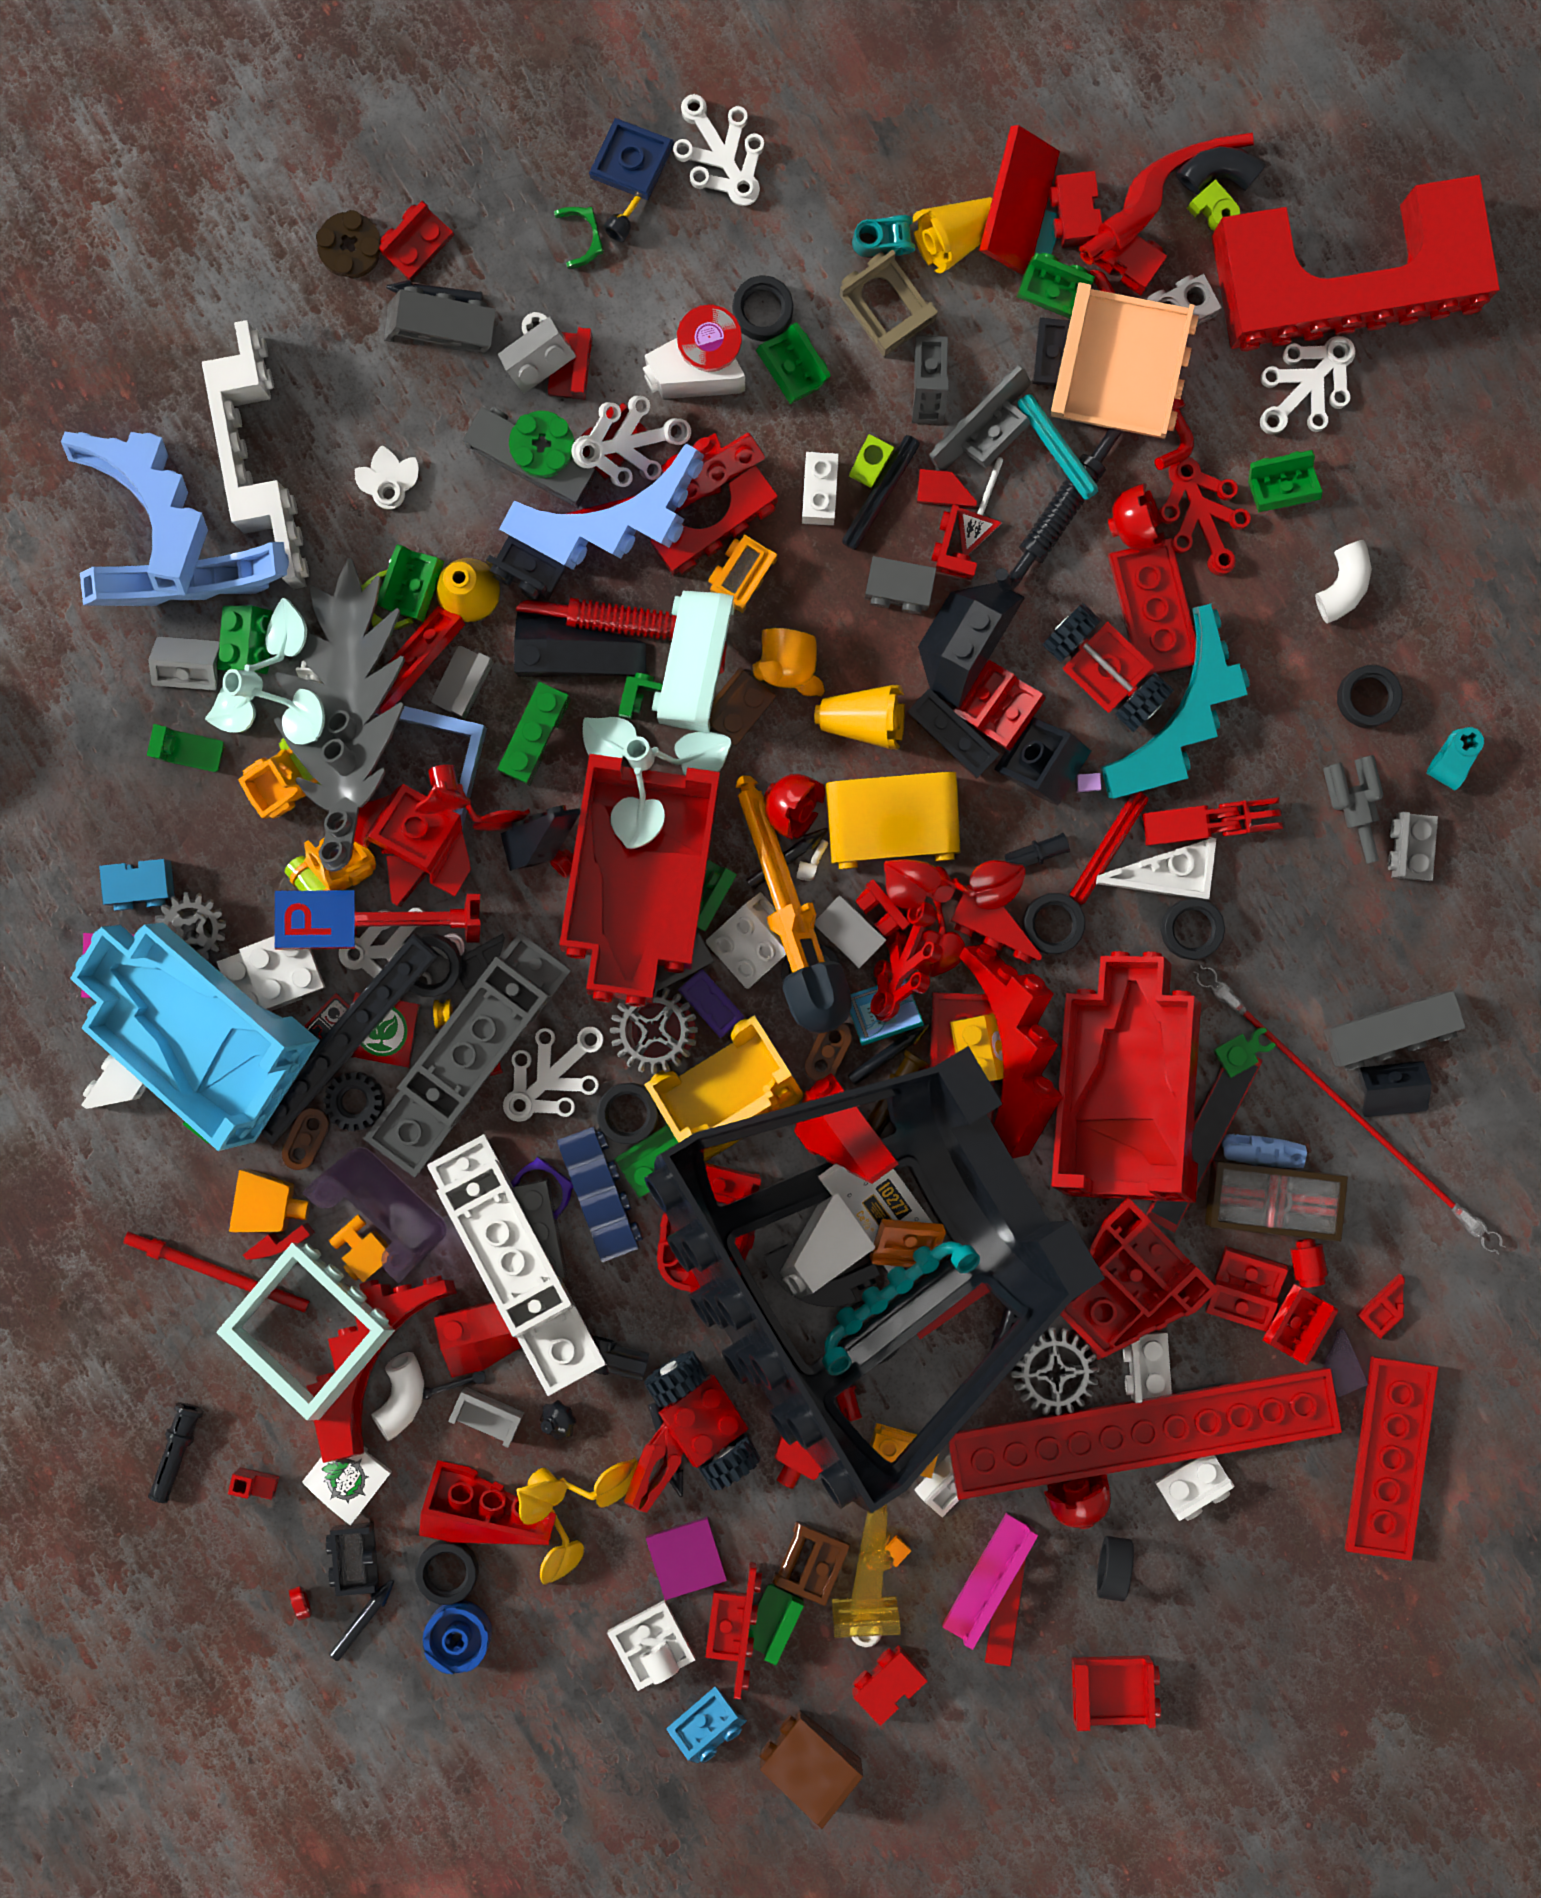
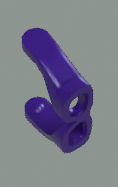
M537 1156L533 1162L518 1172L511 1184L513 1187L517 1186L525 1174L536 1169L553 1174L559 1181L563 1193L562 1202L554 1212L555 1219L557 1220L568 1206L574 1187L570 1179Z

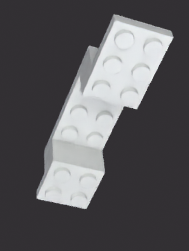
M247 320L235 322L240 355L202 362L231 522L244 534L273 529L275 542H284L285 553L289 559L287 575L282 577V579L293 589L306 587L305 578L309 577V569L306 558H302L299 551V546H303V537L300 527H296L293 515L298 514L295 497L290 495L288 488L285 489L277 480L253 484L251 472L245 470L243 459L248 458V452L244 439L240 440L238 428L242 427V420L239 409L234 408V406L270 400L269 389L274 388V381L271 370L266 369L264 358L268 357L265 339L260 337L258 329L254 330Z
M483 1134L429 1163L427 1167L439 1188L436 1191L511 1335L517 1338L547 1396L607 1365L566 1286L555 1273L513 1193L514 1188L486 1135Z

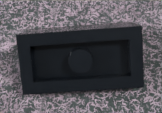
M1424 1061L1359 1068V1080L1364 1092L1363 1114L1365 1117L1428 1110L1432 1083Z

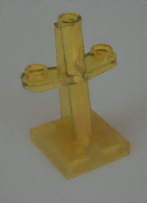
M887 1504L873 1513L867 1511L852 1597L832 1599L834 1638L900 1635L896 1596L882 1597L883 1571L892 1568L894 1559L890 1556V1551L885 1550V1546L890 1538V1533L887 1532Z

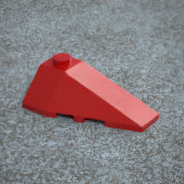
M830 1073L805 1091L802 1103L844 1092V1089L832 1073ZM857 1107L796 1123L794 1132L809 1153L813 1155L818 1154L824 1157L827 1162L833 1165L836 1163L844 1167L847 1172L871 1184L899 1165Z
M494 1301L438 1313L434 1317L440 1349L451 1377L483 1371L522 1347L518 1339L511 1335Z
M437 1460L420 1514L419 1536L453 1543L549 1545L556 1514L550 1512L547 1517L537 1523L524 1524L519 1516L518 1497L505 1491L503 1485L496 1481L493 1484L479 1477L478 1472L470 1467Z

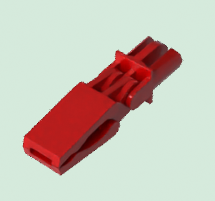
M1279 797L1223 803L1218 804L1219 808L1209 809L1208 805L1144 813L1142 814V819L1144 822L1146 846L1209 839L1215 833H1222V836L1225 837L1283 829L1282 822L1251 826V821L1282 816L1280 809L1251 813L1249 810L1252 807L1279 804L1280 799ZM1239 806H1241V812H1242V815H1241V816H1240V812L1238 811V807H1239ZM1220 819L1221 821L1217 823H1210V820ZM1240 820H1243V830H1239L1242 829L1240 825Z
M665 1422L650 1442L645 1445L624 1499V1503L628 1507L646 1513L649 1511L682 1462L683 1450ZM660 1459L659 1468L653 1476V1478L651 1479V1481L649 1482V1478L653 1470V1467L656 1464V1462Z

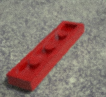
M437 606L387 664L400 656L404 657L405 662L377 710V714L381 715L394 707L465 626L461 616Z

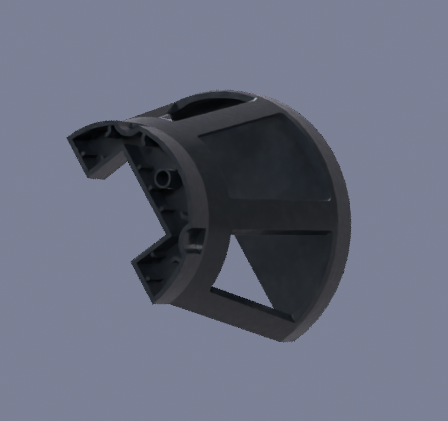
M969 1046L931 1068L696 1132L656 1156L654 1172L644 1177L651 1195L659 1207L666 1212L674 1231L673 1234L667 1237L672 1252L687 1272L693 1271L700 1285L698 1289L688 1294L694 1310L708 1328L717 1324L720 1329H724L733 1343L722 1350L727 1366L741 1384L750 1381L753 1386H760L774 1406V1408L769 1410V1414L775 1427L789 1445L798 1441L823 1470L819 1473L820 1481L832 1501L840 1509L851 1502H855L864 1510L873 1513L904 1493L1068 1304L1105 1279L1072 1221L1048 1220L989 1120L987 1114L1002 1105V1102ZM887 1098L893 1132L891 1135L881 1138V1141L899 1164L893 1169L898 1170L905 1166L909 1167L940 1224L944 1225L950 1240L960 1243L962 1246H973L980 1256V1262L974 1270L968 1273H959L951 1262L952 1254L939 1264L935 1271L924 1275L913 1284V1287L908 1292L900 1294L892 1300L883 1312L874 1314L865 1321L858 1332L846 1336L838 1343L837 1347H843L846 1350L852 1363L844 1373L830 1375L822 1363L825 1354L812 1364L806 1365L755 1282L735 1244V1240L742 1235L830 1198L832 1195L818 1176L832 1167L833 1164L829 1162L822 1163L724 1206H718L708 1179L704 1161V1150ZM736 1267L739 1269L741 1275L738 1274ZM981 1283L985 1284L1019 1319L897 1459L892 1463L887 1461L847 1420L835 1405V1397Z

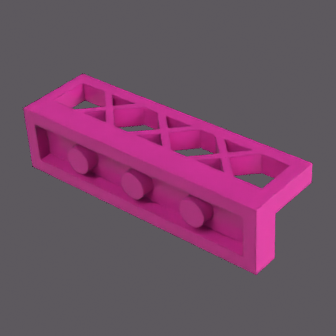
M1006 1512L942 1623L944 1629L963 1639L964 1645L968 1648L974 1649L1038 1537L1035 1528Z

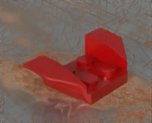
M405 784L395 789L391 795L366 803L362 808H359L354 842L365 848H368L371 842L429 873L432 885L454 897L457 895L471 871L462 832L461 816L452 810L437 814L416 813L415 806L427 796Z

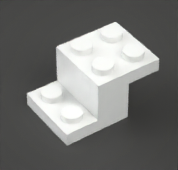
M275 936L239 949L240 953L217 961L220 972L258 1006L268 1011L302 1000V996L326 988L312 950H275Z

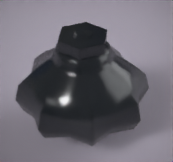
M556 1400L552 1404H545L543 1406L540 1425L542 1432L552 1435L556 1440H561L563 1437L573 1435V1426L577 1420L572 1415L571 1407L565 1406L560 1400Z

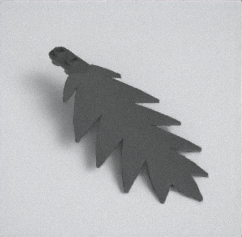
M348 558L333 596L314 585L309 587L314 612L328 641L307 633L306 642L299 654L324 684L280 672L275 674L277 680L292 699L299 689H307L313 691L320 698L324 707L325 723L321 736L317 741L306 745L295 744L286 737L283 731V719L275 718L274 723L289 748L312 777L321 784L319 785L300 777L296 778V783L306 796L319 807L329 811L324 821V828L326 830L324 843L319 850L321 863L329 871H338L344 868L350 861L359 808H362L370 800L386 771L384 768H380L371 775L390 741L404 709V705L400 702L371 720L388 694L405 662L404 657L400 656L370 675L392 635L400 615V610L396 608L367 633L377 605L381 578L376 576L362 591L360 578L354 561L351 558Z

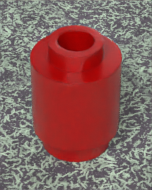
M1312 1238L1296 1241V1247L1290 1249L1295 1280H1299L1301 1288L1326 1284L1325 1276L1328 1275L1323 1244H1316L1315 1239Z

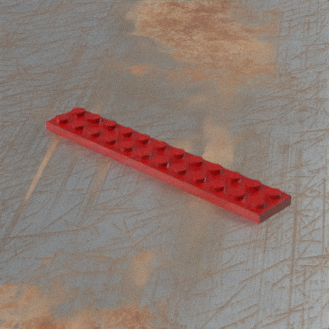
M1324 1367L1142 1399V1403L1129 1401L1077 1410L1072 1413L1065 1412L1061 1413L1060 1416L1054 1414L958 1431L948 1442L957 1499L962 1500L1342 1433L1331 1368Z

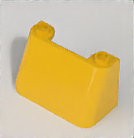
M956 772L843 780L826 783L825 794L831 864H838L839 869L858 868V862L864 860L918 855H935V861L955 860L954 854L961 853Z
M755 1015L749 1019H743L734 1025L730 1035L733 1043L687 1072L678 1076L674 1071L664 1072L663 1070L655 1074L649 1082L644 1084L678 1143L696 1132L796 1105L802 1099V1090ZM739 1140L705 1149L704 1161L711 1159Z

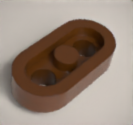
M844 1023L835 1030L818 1034L805 1061V1071L812 1080L817 1082L830 1073L833 1076L836 1074L852 1038L850 1029ZM832 1031L840 1032L841 1040L838 1043H832L829 1040V1034ZM824 1060L827 1063V1069L824 1072L816 1071V1061Z
M310 1108L298 1115L282 1149V1159L290 1169L303 1170L314 1163L330 1128L329 1117L323 1110ZM316 1118L319 1121L317 1130H312L309 1127L310 1119ZM298 1147L303 1148L306 1153L302 1160L295 1156V1151Z

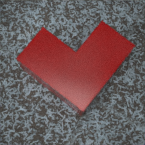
M240 1467L232 1474L228 1495L246 1499L253 1495L272 1500L276 1495L280 1476Z

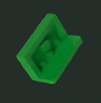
M1035 253L1028 262L1016 297L1071 319L1078 283L1092 285L1095 276L1088 274V270L1078 265L1068 266L1058 262V258L1052 254Z
M797 322L790 325L785 333L760 344L756 349L757 354L789 404L818 391L831 376L826 363L819 357L810 343L808 335Z
M1313 450L1296 451L1289 455L1275 458H1263L1250 464L1248 484L1258 513L1321 500L1322 489L1313 467L1315 460Z
M397 544L389 560L385 579L379 589L377 606L389 612L398 608L400 616L424 622L445 561L434 556L412 551L405 546Z
M252 605L223 606L217 670L225 672L230 669L244 670L246 664L254 665L270 659L265 638L270 619L273 615L272 610ZM269 666L255 670V673L268 674Z

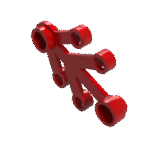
M1188 457L1184 461L1169 467L1168 474L1173 486L1166 503L1160 508L1158 516L1165 524H1171L1176 521L1180 515L1178 504L1185 491L1190 504L1178 534L1171 541V547L1177 553L1188 551L1193 543L1191 535L1198 520L1212 553L1207 561L1208 568L1214 575L1224 576L1235 567L1236 558L1232 551L1224 548L1211 516L1229 523L1236 530L1245 528L1250 523L1251 517L1245 509L1232 510L1204 498L1198 486L1216 492L1217 496L1222 500H1230L1238 492L1237 483L1232 479L1221 481L1202 473L1198 462ZM1182 467H1187L1190 470L1191 474L1189 477L1181 474ZM1223 485L1231 487L1232 493L1230 495L1223 492ZM1166 508L1173 510V518L1165 516L1164 510ZM1236 514L1244 517V524L1236 522ZM1178 538L1186 540V548L1178 546ZM1220 555L1227 557L1228 565L1224 566L1219 563Z
M924 901L920 906L909 908L907 919L909 923L913 924L908 940L907 936L899 931L887 936L886 946L889 948L891 963L879 960L874 967L873 973L877 978L878 992L871 1000L870 1010L882 1022H887L896 1016L900 1003L913 992L923 994L928 990L930 977L921 972H913L926 961L936 963L942 956V946L932 941L926 942L923 948L914 955L924 928L932 926L937 917V912L930 903ZM913 973L909 981L901 986L903 980Z

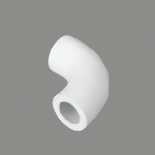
M1364 540L1353 542L1334 552L1339 566L1338 578L1331 587L1315 595L1319 612L1326 623L1335 621L1355 609L1368 590L1372 568L1368 548Z
M412 1352L399 1354L387 1363L385 1370L392 1383L391 1394L387 1402L371 1414L375 1424L387 1441L395 1438L413 1421L422 1404L424 1379L418 1360Z

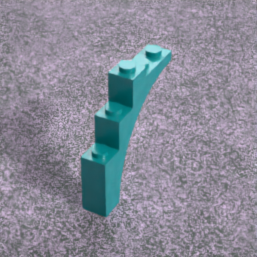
M1211 604L1192 608L1196 629L1195 661L1189 685L1176 711L1165 726L1145 745L1122 759L1100 767L1108 798L1114 799L1188 779L1187 771L1191 769L1190 761L1186 751H1181V747L1218 737L1216 729H1220L1219 717L1216 710L1211 711L1210 705L1248 695L1246 688L1250 686L1245 668L1241 669L1240 663L1228 666L1226 664V660L1229 659V651L1224 640L1220 641L1217 628H1221V620L1217 609H1212Z

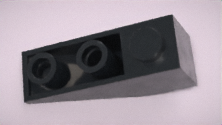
M565 805L546 809L547 812L531 815L529 819L511 823L512 829L500 833L509 871L533 867L553 860L581 813L580 808L566 810Z

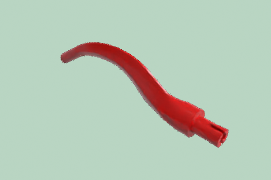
M1253 132L1219 137L1196 143L1174 151L1151 163L1134 178L1129 187L1122 211L1112 215L1098 227L1099 234L1079 247L1082 260L1086 264L1092 265L1109 250L1117 252L1129 244L1159 211L1162 205L1165 179L1178 166L1189 161L1199 152L1219 146L1233 148L1254 146Z

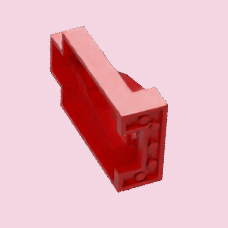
M590 754L559 946L561 951L566 952V956L570 958L585 959L586 955H591L586 990L587 994L593 995V1000L612 1002L613 998L626 1000L625 1004L630 1006L645 1007L646 1003L653 1004L659 965L665 966V971L673 973H684V969H692L706 868L709 860L719 795L720 772L688 767L686 775L651 770L642 771L646 800L655 799L662 803L665 811V822L660 833L651 842L636 849H628L613 831L611 813L614 806L622 799L627 797L640 798L636 774L633 768L623 767L622 758Z
M1114 951L1111 952V956H1100L1098 994H1096L1095 990L1077 989L1076 994L1066 993L1058 1090L1062 1098L1057 1105L1051 1187L1068 1197L1126 1199L1129 1197L1131 1200L1196 1203L1198 1163L1193 1158L1192 1138L1201 1002L1195 996H1192V993L1189 991H1172V995H1170L1172 964L1165 957H1162L1161 953L1143 952V956H1130L1128 952Z

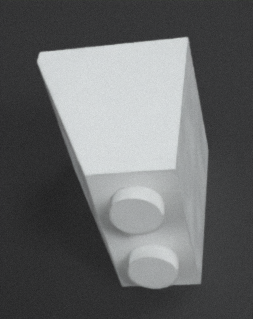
M677 338L645 355L644 377L653 393L658 391L662 399L740 394L745 391V375L736 358L729 366L720 371L704 372L698 370V368L690 366L684 361L678 350Z
M838 1193L817 1205L780 1271L784 1278L781 1280L784 1288L791 1296L796 1295L798 1300L814 1293L876 1248Z

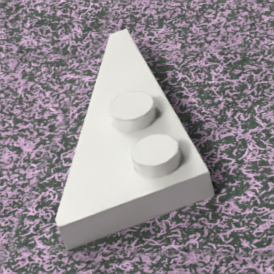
M1209 838L1202 842L1098 875L1096 884L1207 901L1210 897L1217 838Z

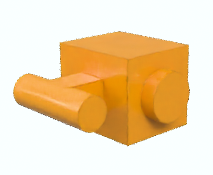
M357 1214L329 1239V1242L337 1250L346 1242L351 1246L352 1249L341 1258L346 1263L343 1268L355 1281L360 1279L362 1282H365L397 1253L376 1230L363 1238L358 1231L367 1223L361 1215Z

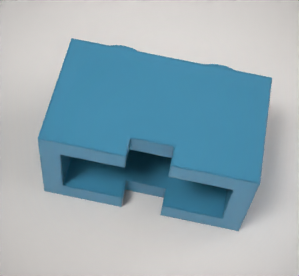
M166 859L139 861V868L133 869V865H127V863L99 866L103 905L113 906L114 911L134 909V903L146 902V908L161 907L162 904L166 905L165 900H171V897L175 896L171 861Z

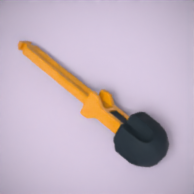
M742 775L738 778L736 788L741 789L738 797L776 912L766 918L770 930L781 937L792 970V974L788 975L783 982V991L790 1012L797 1024L808 1031L825 1033L835 1030L848 1019L852 1007L850 988L842 965L835 961H824L814 931L816 912L813 903H806L801 906L776 832L765 816V800L762 791H758L755 788L758 782L751 776Z

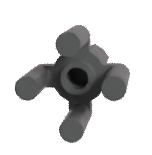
M1374 755L1354 760L1360 783L1358 786L1348 788L1342 763L1323 768L1332 807L1335 810L1344 811L1348 828L1357 826L1366 864L1379 861L1370 823L1379 821L1375 801L1382 799L1383 790Z

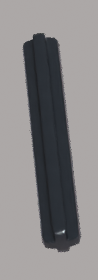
M906 435L844 535L842 543L848 548L856 550L919 448L920 442L910 435Z

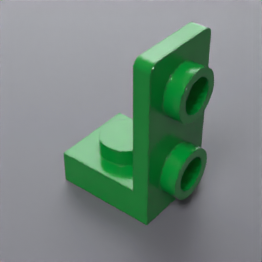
M636 673L635 677L627 676L618 712L619 716L633 720L634 712L640 714L644 695L639 694V690L661 692L663 684L654 682L655 677L643 673Z
M153 724L147 756L160 761L218 772L225 743L221 740L175 731L166 726Z

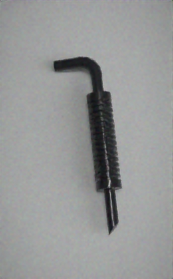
M1110 428L1091 456L1082 454L1079 458V461L1096 484L1106 471V468L1101 463L1123 431ZM1068 476L1062 483L1063 485L1059 487V491L1055 493L1056 496H1053L1052 501L1049 502V507L1045 508V512H1042L1041 517L1034 524V528H1031L1030 533L1026 536L1027 538L1020 544L1019 548L1024 554L1009 574L1004 568L996 571L995 577L1001 590L1005 592L1013 590L1022 581L1034 561L1044 562L1048 556L1047 552L1050 553L1051 547L1055 546V542L1063 534L1062 531L1066 530V526L1070 524L1077 510L1081 508L1080 505H1083L1084 500H1086L1083 499Z

